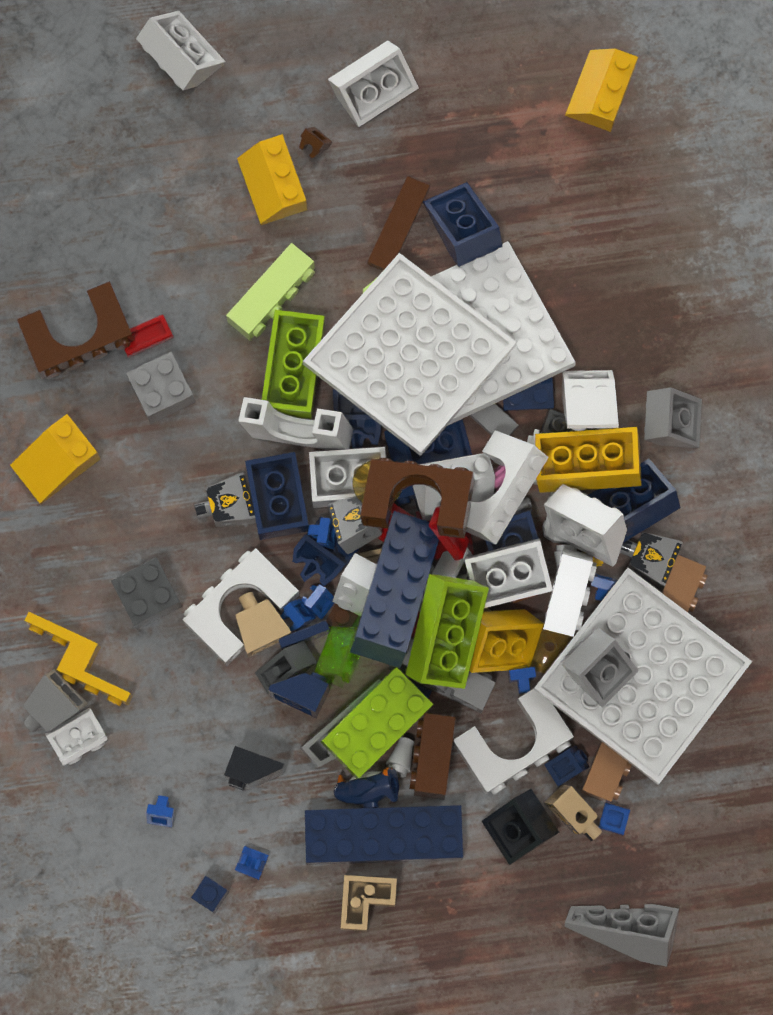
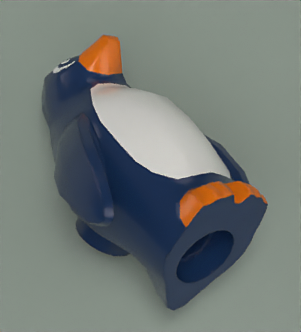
M387 767L383 771L365 772L359 779L353 776L348 782L343 775H339L333 792L334 796L342 802L363 805V808H379L378 802L386 797L392 802H397L399 793L397 772L393 767Z

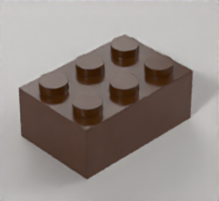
M424 713V720L418 719L416 738H421L420 745H415L413 763L418 764L417 771L411 772L409 788L414 789V796L445 799L456 717Z

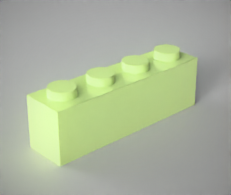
M291 243L226 315L227 322L249 341L254 336L259 337L265 330L267 321L270 318H274V311L282 310L281 306L285 301H291L299 291L297 288L302 282L307 283L315 273L314 261Z

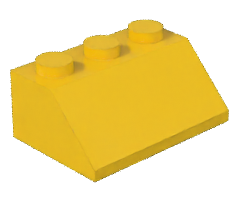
M618 49L590 50L565 116L611 132L634 73L638 56Z
M283 134L258 142L237 158L260 225L307 210V201Z
M525 609L483 611L469 671L471 673L530 668L544 623Z

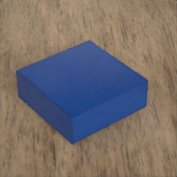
M605 803L598 827L623 836L630 810Z

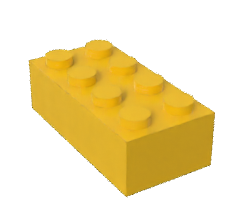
M637 427L535 434V446L549 457L536 478L540 493L556 492L562 484L579 490L641 486L640 444Z

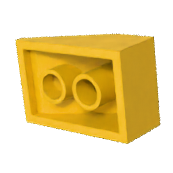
M66 414L47 428L10 466L41 505L98 462L100 456L69 415Z

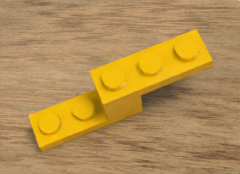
M28 612L24 620L30 626L28 630L40 636L43 633L53 636L51 640L65 647L67 643L69 644L57 668V671L62 674L66 682L74 685L77 681L85 685L84 690L97 696L100 692L108 696L107 701L117 706H121L122 703L129 706L133 697L130 692L88 673L101 648L98 643Z

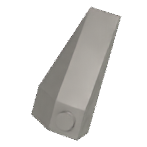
M644 904V908L629 909V905H620V909H606L602 905L571 906L565 921V927L641 962L667 966L673 948L679 909L656 904Z

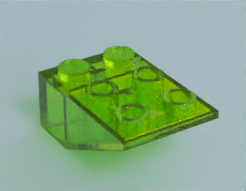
M331 626L314 673L325 677L327 683L340 688L344 687L345 682L350 683L355 670L353 660H358L360 655L350 652L357 627Z

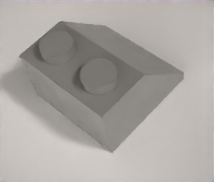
M671 387L647 391L644 440L662 446L699 448L702 399Z
M599 628L562 663V666L571 678L602 708L638 672L617 641Z

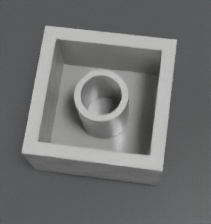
M172 352L126 373L150 424L195 403L194 396Z

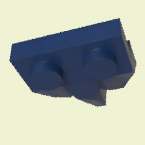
M552 377L504 399L503 411L554 409Z
M333 389L334 411L342 412L353 428L352 448H363L366 438H369L371 444L378 445L382 426Z
M320 516L314 525H320V519L323 517ZM305 534L293 550L292 562L305 563L300 574L304 582L314 574H319L321 576L320 583L324 587L343 572L353 555L357 554L361 547L347 554L338 544L337 537L334 549H329L318 544L317 539H313L312 536Z

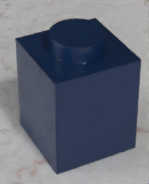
M205 876L191 898L215 914L229 891Z

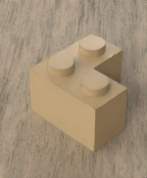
M344 875L341 930L367 931L369 905L395 907L397 879Z

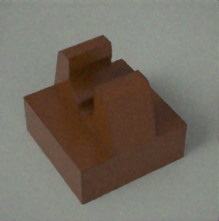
M315 127L305 128L300 136L302 139L299 148L305 150L310 144L313 150L309 157L315 158L324 150H327L332 141Z

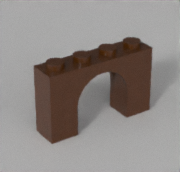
M110 281L87 290L97 315V328L94 335L82 345L65 346L54 340L41 310L17 319L42 379L46 377L47 379L55 378L65 369L79 368L87 360L92 358L94 360L101 359L107 355V352L114 349L123 350L131 345L130 342L135 341Z
M388 458L371 459L360 514L363 526L388 529L392 506L396 496L409 486L426 485L436 490L442 498L437 523L439 535L465 538L475 482L473 471L463 467L449 469L438 464L425 466L413 461H405L404 463L393 462Z

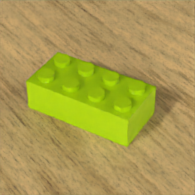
M282 310L274 311L262 400L269 401L278 412L296 418L312 420L318 376L303 365V360L323 339L325 317L322 315Z
M429 574L406 675L423 684L465 689L489 590L488 587L473 580Z
M396 667L320 742L356 779H359L433 703Z

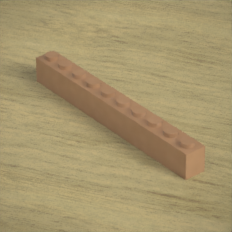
M677 555L662 594L686 612H693L698 598L694 597L697 588H703L708 576L704 574L706 566ZM601 741L580 793L608 804L612 802V799L618 800L623 786L619 785L622 775L627 777L631 764Z

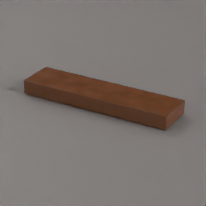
M407 176L369 257L368 265L384 271L400 253L430 189V185Z

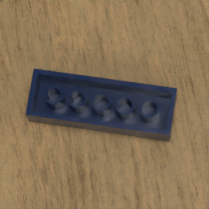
M397 511L393 512L352 643L351 653L397 668L401 667L408 649L439 541L428 526L430 522Z
M461 805L305 810L306 864L326 865L463 860Z

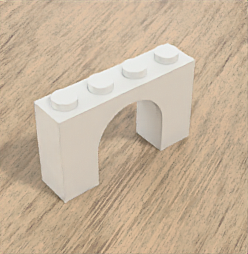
M246 397L243 399L238 421L252 438L331 451L349 449L353 434V428L342 412L317 409L315 420L301 419L278 412L269 401Z
M495 430L482 452L495 463L505 467V478L499 490L492 497L482 502L471 501L466 532L493 544H497L549 458L535 445Z
M256 548L252 552L247 551L238 560L240 564L234 570L228 569L221 576L220 579L222 581L215 588L213 586L208 588L202 595L204 599L197 606L192 604L184 612L186 617L182 619L184 624L226 666L245 649L244 644L223 624L220 617L222 603L231 592L241 588L257 590L281 613L289 602L294 601L299 596V590Z
M534 689L517 700L518 705L530 721L535 732L534 746L524 757L515 760L498 757L489 749L475 726L455 738L452 742L486 795L490 792L496 795L506 788L504 783L513 778L515 781L521 779L528 774L526 769L533 764L539 767L550 760L548 755L555 750L559 754L571 746L569 741L574 737L553 704Z

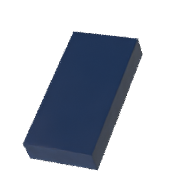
M322 621L279 638V644L283 650L302 641L307 643L330 634V629L327 622Z

